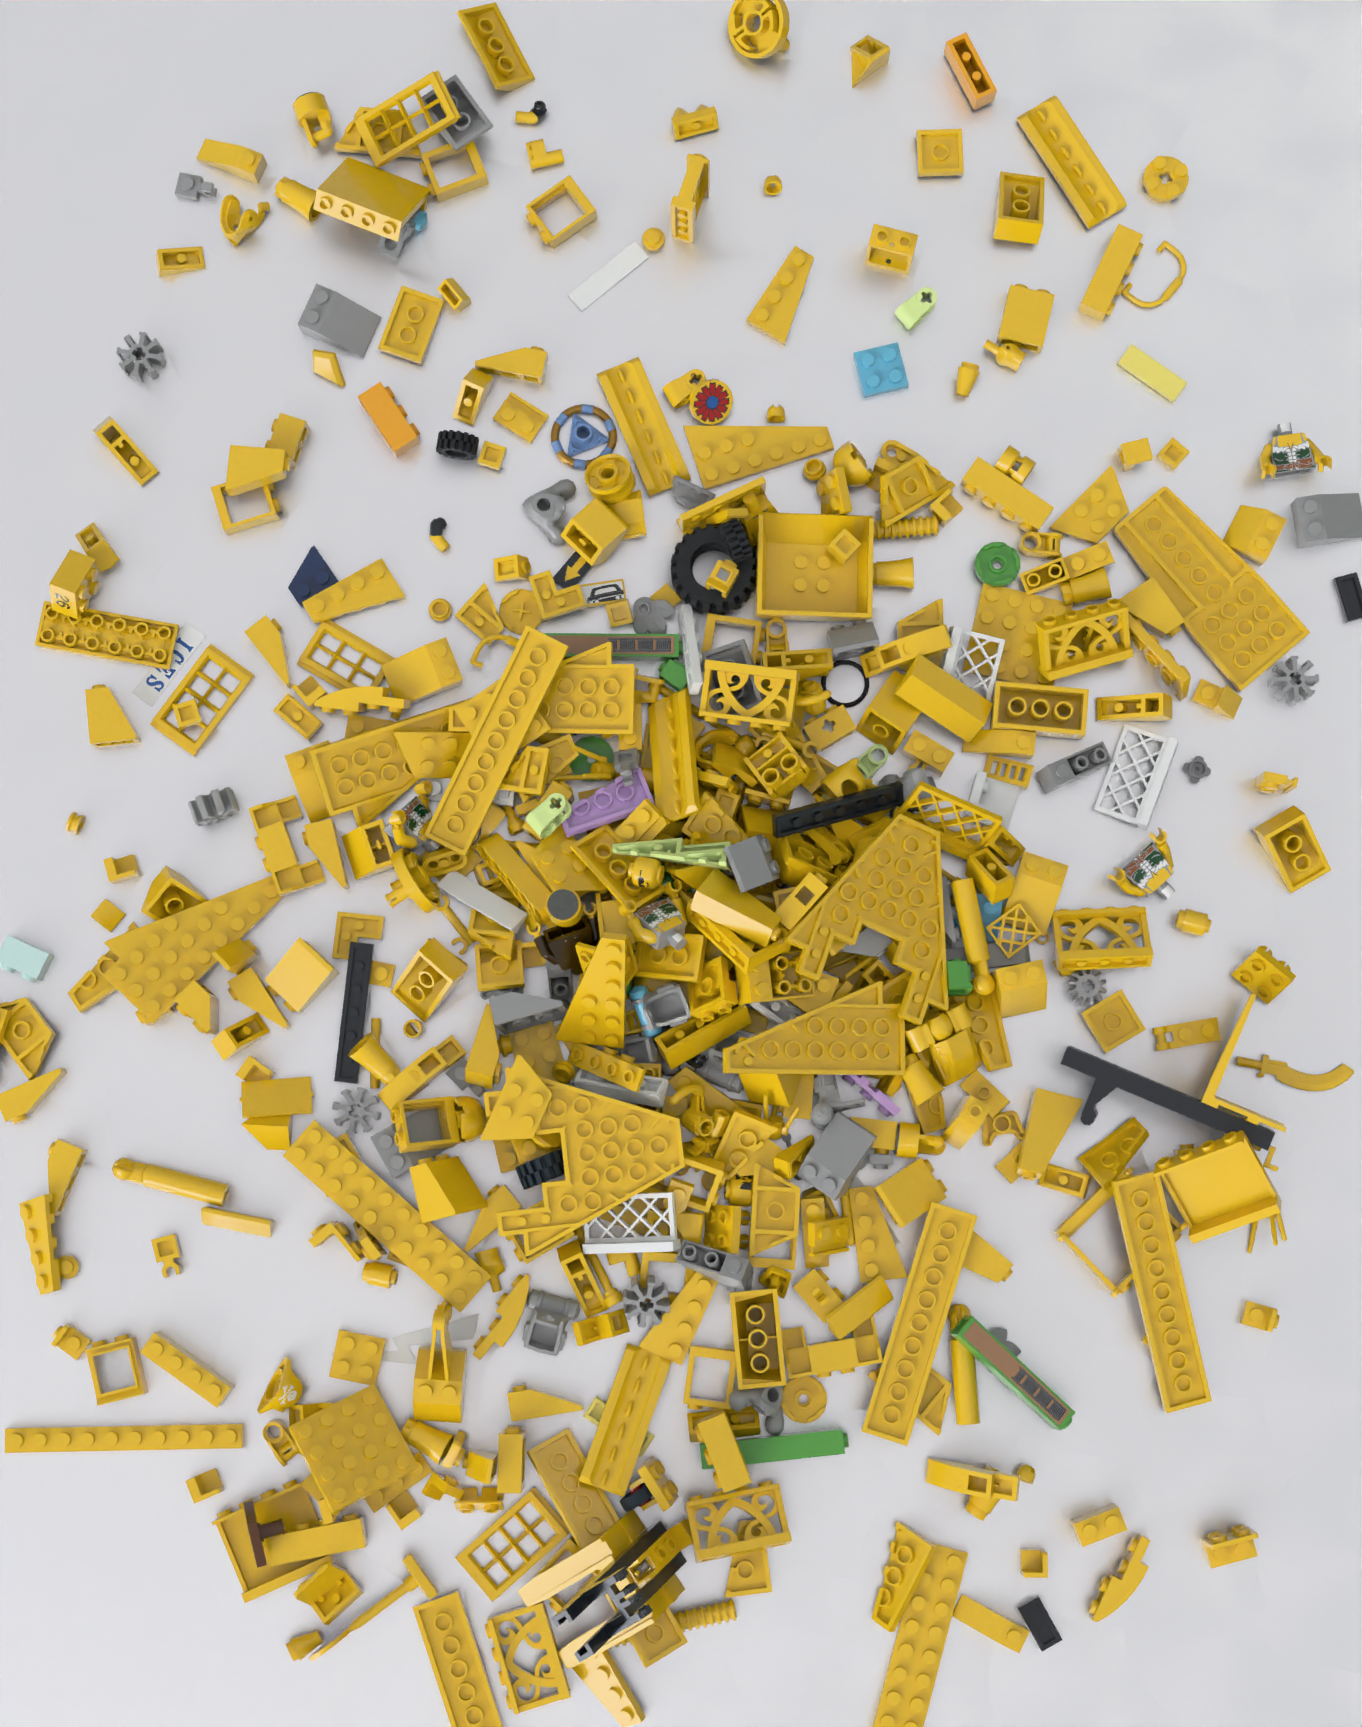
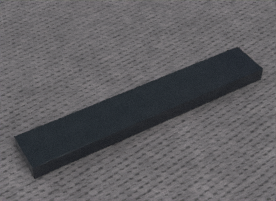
M897 781L772 814L773 836L777 839L902 806L903 784Z
M350 942L334 1081L359 1083L361 1065L350 1058L348 1054L364 1037L375 944Z

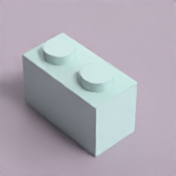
M10 935L6 936L0 948V967L12 973L14 969L22 972L20 977L30 982H34L35 979L43 981L54 958V955Z

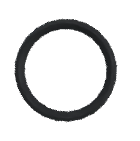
M851 660L836 661L833 663V668L839 665H851L857 668L864 677L865 687L861 696L853 702L841 703L832 697L827 700L838 707L842 704L845 708L853 707L864 700L868 694L869 678L865 677L863 667L860 664ZM822 676L821 678V685L823 691L827 690V676Z

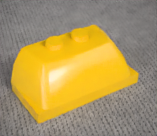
M792 835L778 838L773 850V860H776L780 868V873H778L779 879L790 887L798 886L809 872L815 875L818 871L828 880L825 885L830 888L851 865V862L840 865L831 864L829 855L826 852Z
M777 1288L729 1292L738 1390L786 1385Z

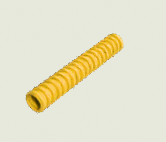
M933 515L932 518H929V516H925V518L919 516L918 519L911 517L909 520L906 517L904 520L899 519L888 527H882L879 520L874 522V539L877 538V541L881 540V538L887 540L888 537H891V539H895V537L901 539L902 536L909 538L910 535L913 538L916 535L923 537L924 534L927 536L931 534L937 536L939 533V522L936 515Z
M729 1599V1602L726 1603L723 1600L721 1604L714 1602L712 1606L707 1604V1607L704 1608L703 1605L699 1606V1609L692 1607L690 1611L688 1609H685V1612L679 1610L677 1614L672 1612L682 1632H685V1629L692 1631L694 1627L696 1629H700V1626L705 1628L707 1624L714 1626L716 1622L718 1624H722V1621L727 1623L729 1619L736 1621L737 1618L735 1604L732 1599ZM626 1638L616 1644L615 1647H619V1644L626 1646L628 1642L632 1643L629 1638Z

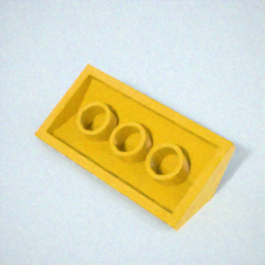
M496 2L457 12L496 90L513 91L534 81L535 77Z
M921 654L917 655L894 692L904 701L967 743L985 725L993 703Z
M608 824L601 826L570 846L571 850L621 905L632 899L637 905V911L652 904L665 893V886L662 883L658 884L654 889L639 887L633 884L632 877L628 876V869L630 863H634L637 857L612 852V844L624 842Z

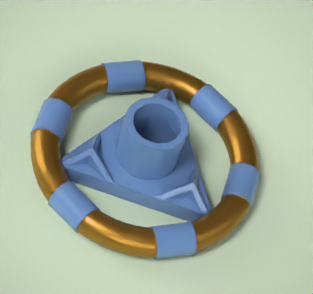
M579 404L567 408L554 421L551 430V444L555 454L564 463L574 468L587 469V466L594 459L581 460L571 457L607 443L604 450L596 457L598 458L602 455L612 454L616 446L617 431L613 420L604 410L594 405ZM577 413L598 416L604 422L609 438L577 415ZM573 415L567 455L559 440V432L567 419Z

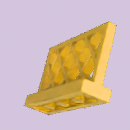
M764 476L680 514V518L676 519L683 536L686 533H693V529L698 526L701 529L706 528L705 519L719 513V509L742 507L745 505L743 497L748 493H754L756 497L764 495L767 498Z
M922 781L918 783L901 807L897 806L893 812V817L896 814H902L939 831L941 849L965 860L968 859L969 855L980 851L1002 823L1001 816ZM923 790L930 793L932 797L920 799L918 795ZM948 801L952 803V806L940 809L938 802ZM935 804L936 810L924 812L923 805ZM918 807L920 813L914 814L907 810L908 808ZM968 810L973 815L961 818L959 811ZM955 812L957 819L944 820V814ZM939 816L941 822L934 823L927 820V818ZM988 819L993 821V823L981 827L979 821ZM976 822L977 828L965 830L963 824ZM959 825L961 831L955 832L947 827ZM980 834L981 838L977 842L967 836Z

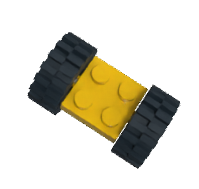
M531 1138L511 1139L518 1160L522 1164L515 1169L524 1190L565 1174L562 1146L548 1149L539 1146Z

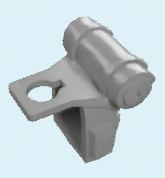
M919 768L907 770L903 773L902 778H899L898 775L887 774L879 781L880 786L900 781L903 784V803L920 781L936 787L933 777H927L925 770ZM923 790L918 795L920 799L932 797L930 793ZM932 804L923 805V810H926ZM897 807L890 810V818H893V812ZM918 807L908 808L907 810L911 813L915 811L920 812Z
M670 1025L663 1026L661 1034L672 1027ZM641 1033L625 1037L624 1049L618 1048L620 1056L622 1053L635 1057L634 1062L662 1064V1074L666 1076H674L681 1070L680 1065L672 1070L669 1068L660 1055L654 1040L655 1037H645Z
M739 1031L710 1047L709 1055L706 1058V1062L703 1063V1067L695 1068V1072L709 1083L738 1094L744 1087L738 1073H723V1049L737 1043L739 1037H750Z
M817 1074V1077L814 1078V1093L819 1095V1103L815 1105L812 1113H810L814 1127L825 1130L837 1111L842 1112L866 1106L864 1098L841 1102L835 1075Z
M532 1289L527 1297L528 1308L532 1309L531 1320L527 1321L524 1326L522 1337L524 1347L539 1353L557 1356L559 1351L563 1350L568 1332L565 1331V1327L568 1321H574L580 1313L579 1302L571 1298L553 1295L543 1290Z

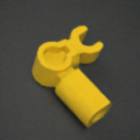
M722 1109L714 1110L712 1114L714 1122L713 1131L708 1136L692 1138L691 1141L695 1144L688 1148L687 1151L693 1156H698L701 1152L713 1154L720 1142L718 1138L722 1137L731 1118L730 1114Z

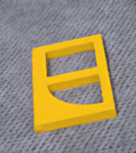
M650 1209L647 1212L646 1220L653 1225L654 1220H658L660 1216L653 1209ZM659 1209L663 1213L666 1211L665 1209ZM686 1211L676 1214L677 1230L683 1235L685 1240L701 1244L704 1214ZM646 1225L644 1236L650 1230ZM642 1252L639 1283L642 1288H646L649 1261L677 1263L675 1259L678 1252ZM688 1267L685 1268L684 1285L695 1272ZM668 1292V1297L663 1298H669L670 1303H672L679 1293Z

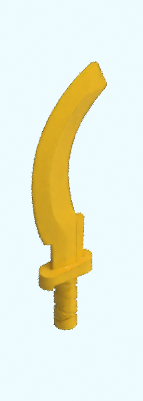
M1265 1054L1262 1055L1261 1061L1240 1056L1236 1058V1065L1259 1070V1073L1256 1074L1257 1077L1263 1078L1265 1073L1276 1075V1079L1280 1082L1306 1091L1333 1089L1346 1082L1354 1074V1070L1345 1064H1341L1331 1072L1312 1075L1288 1067L1287 1062L1270 1060L1269 1055Z

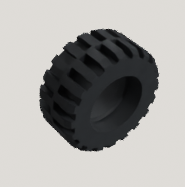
M712 523L706 524V528L703 529L700 526L694 528L693 533H686L682 537V542L677 543L675 552L672 554L671 578L676 594L685 601V604H690L700 614H703V612L711 614L722 612V615H725L733 608L734 610L739 609L743 602L748 601L756 587L757 558L754 547L751 546L752 557L736 563L739 576L727 598L722 597V592L716 589L708 590L700 585L693 575L694 562L701 554L708 551H720L730 556L724 545L719 527H713Z

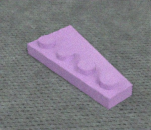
M640 766L638 769L632 770L633 785L624 787L623 775H621L612 784L598 789L594 795L572 805L570 817L561 823L566 837L627 818L644 799H649L655 805Z
M864 1075L842 1076L849 1085L853 1086L856 1084L862 1089L859 1093L869 1102L872 1099L879 1104L877 1109L886 1117L890 1115L896 1117L901 1111L878 1088L875 1089L872 1086L873 1084Z

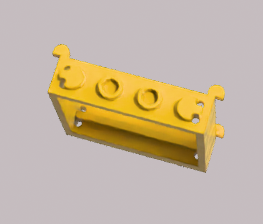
M1131 1166L1128 1169L1124 1168L1115 1180L1133 1176L1131 1173L1134 1169ZM1100 1185L1053 1232L1058 1236L1057 1240L1059 1242L1063 1241L1112 1292L1110 1295L1115 1298L1119 1293L1123 1294L1131 1287L1132 1271L1130 1270L1114 1285L1069 1239L1114 1195L1112 1185L1107 1191ZM1168 1212L1171 1226L1173 1227L1174 1240L1177 1242L1182 1236L1180 1232L1188 1224L1185 1221L1180 1224Z

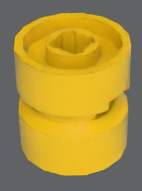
M1009 445L996 463L995 468L1022 485L1033 470L1036 462L1027 456L1021 457L1020 451ZM1016 463L1020 465L1017 472L1012 469Z

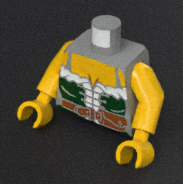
M1290 422L1277 425L1279 436L1272 437L1264 445L1259 457L1262 479H1265L1266 474H1268V479L1311 473L1316 468V464L1318 465L1319 472H1323L1324 466L1332 469V458L1324 455L1309 438H1306L1303 432L1292 434Z
M421 781L420 784L414 787L415 793L419 794V796H415L401 810L393 811V816L389 818V824L383 830L395 840L397 845L405 847L410 852H414L422 845L430 853L434 852L441 844L424 836L433 817L429 809V797L426 795L432 792V783L430 781Z
M1158 827L1159 835L1157 837L1152 832L1149 834V837L1155 841V844L1151 842L1123 869L1114 867L1117 872L1115 877L1108 874V879L1115 881L1126 894L1148 897L1157 891L1166 900L1175 892L1173 887L1166 881L1174 873L1172 870L1174 864L1171 850L1166 841L1167 833Z
M678 879L673 882L675 889L671 887L670 881L664 887L665 893L671 896V900L665 897L636 911L637 905L634 900L630 899L619 907V914L628 918L629 930L633 933L636 940L648 943L657 950L672 945L676 950H681L686 945L687 940L684 938V932L687 926V919L682 898L678 896V892L682 888V884Z

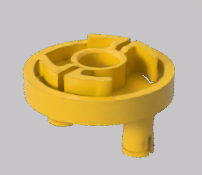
M735 0L728 18V32L735 49L740 54L755 59L768 58L776 52H786L785 50H788L790 47V42L787 39L790 19L784 0ZM758 15L761 20L760 28L757 31H755L754 20Z
M402 847L391 854L392 864L399 879L390 883L393 891L386 894L385 899L387 902L390 901L389 905L394 908L397 904L410 897L424 912L431 913L441 905L437 882L432 883L430 877L417 860L419 856Z

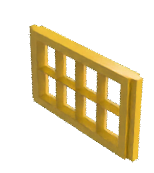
M437 70L364 113L354 122L376 168H379L454 124L461 116L440 72ZM431 84L438 99L425 106L419 91ZM415 95L421 109L408 116L402 101ZM440 102L446 117L434 124L428 109ZM398 105L404 119L392 126L386 111ZM423 113L430 127L417 134L411 119ZM381 115L387 130L375 136L369 122ZM407 123L413 137L400 144L394 130ZM390 133L396 148L384 154L378 139Z
M210 643L152 719L150 725L195 757L252 682L255 675ZM209 659L223 668L215 680L201 671ZM226 672L240 680V683L232 693L218 683ZM197 675L211 684L203 696L189 687ZM214 688L228 697L220 709L206 700ZM185 691L199 700L197 703L198 708L204 704L216 713L208 725L204 722L197 724L204 731L196 741L183 733V729L176 728L165 720L173 705L178 704L177 701Z
M534 1487L455 1558L493 1602L562 1541L570 1531L564 1520ZM528 1503H531L541 1515L531 1526L518 1513ZM513 1517L525 1529L515 1540L503 1528ZM544 1520L556 1532L546 1543L533 1531ZM497 1531L510 1544L500 1554L487 1542ZM528 1534L541 1547L531 1557H528L518 1545ZM482 1544L494 1557L484 1568L471 1555ZM512 1548L525 1561L514 1572L502 1559ZM497 1562L509 1575L498 1586L486 1573Z

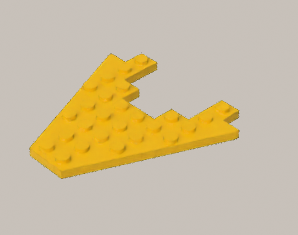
M896 814L784 937L783 941L802 949L795 972L815 981L820 980L834 938L849 945H855L863 925L899 941L892 964L912 972L898 1017L916 1025H922L928 1005L942 1011H948L949 1008L940 832L902 814Z
M505 1067L506 1080L511 1071L510 1067ZM540 1077L553 1095L536 1131V1135L560 1133L565 1180L542 1182L544 1207L497 1212L499 1237L523 1234L525 1256H530L684 1168L680 1118ZM501 1091L483 1093L486 1117L491 1115Z

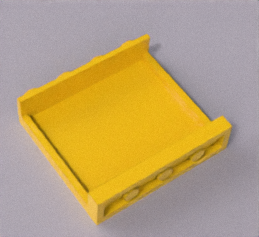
M347 157L317 188L313 209L398 242L401 228L419 208L423 212L427 209L430 189Z
M1244 1130L1229 1132L1215 1141L1208 1140L1199 1147L1184 1149L1175 1156L1163 1157L1155 1163L1154 1176L1161 1177L1182 1217L1188 1224V1237L1192 1244L1281 1212L1282 1200Z
M296 1479L283 1484L284 1489L276 1493L274 1489L260 1495L262 1499L253 1502L258 1523L265 1524L282 1518L286 1531L293 1530L295 1525L309 1522L310 1526L318 1525L320 1519L311 1497L300 1485L304 1480L298 1483ZM252 1498L238 1504L240 1508L231 1512L229 1508L216 1514L218 1519L212 1522V1525H216L244 1591L241 1594L244 1603L314 1573L322 1564L334 1563L336 1561L335 1555L331 1554L270 1566L266 1539H264L263 1547L267 1565L257 1568L243 1504L252 1501Z

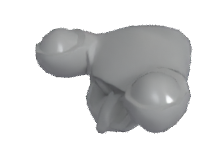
M569 479L560 480L551 487L530 496L522 504L528 517L543 529L548 539L555 544L565 542L560 536L565 528L556 524V521L560 519L563 511L566 509L564 498L572 497L576 491L574 482Z
M781 1386L737 1389L729 1395V1404L733 1410L739 1412L750 1402L757 1412L767 1416L765 1428L770 1435H779L784 1429Z

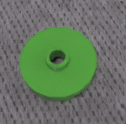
M991 542L984 545L976 556L974 562L976 575L979 580L987 585L1005 587L1017 578L1020 570V557L1017 551L1006 543ZM999 563L1001 568L996 569L993 567V564Z
M594 736L584 737L575 743L576 746L596 755L607 757V762H614V752L609 743L602 738ZM578 752L579 757L570 764L574 775L591 773L590 770L593 763L587 761L588 756ZM588 779V780H582V781H585V782H600V781H602V780Z

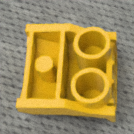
M641 489L632 492L626 499L618 503L605 504L629 527L621 541L647 536Z
M781 731L776 733V737L749 758L745 757L743 759L773 799L790 793L805 781L810 772L809 767Z
M971 1026L957 1033L953 1032L948 1038L938 1041L929 1047L933 1058V1066L944 1087L960 1080L983 1065L970 1029Z

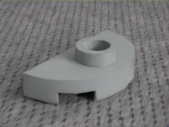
M676 475L673 477V494L686 507H698L712 500L716 495Z

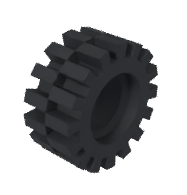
M454 430L439 431L436 452L445 457L450 456L453 459L473 460L477 457L479 439L467 432H455Z
M738 518L719 525L724 545L735 564L753 556L750 542Z

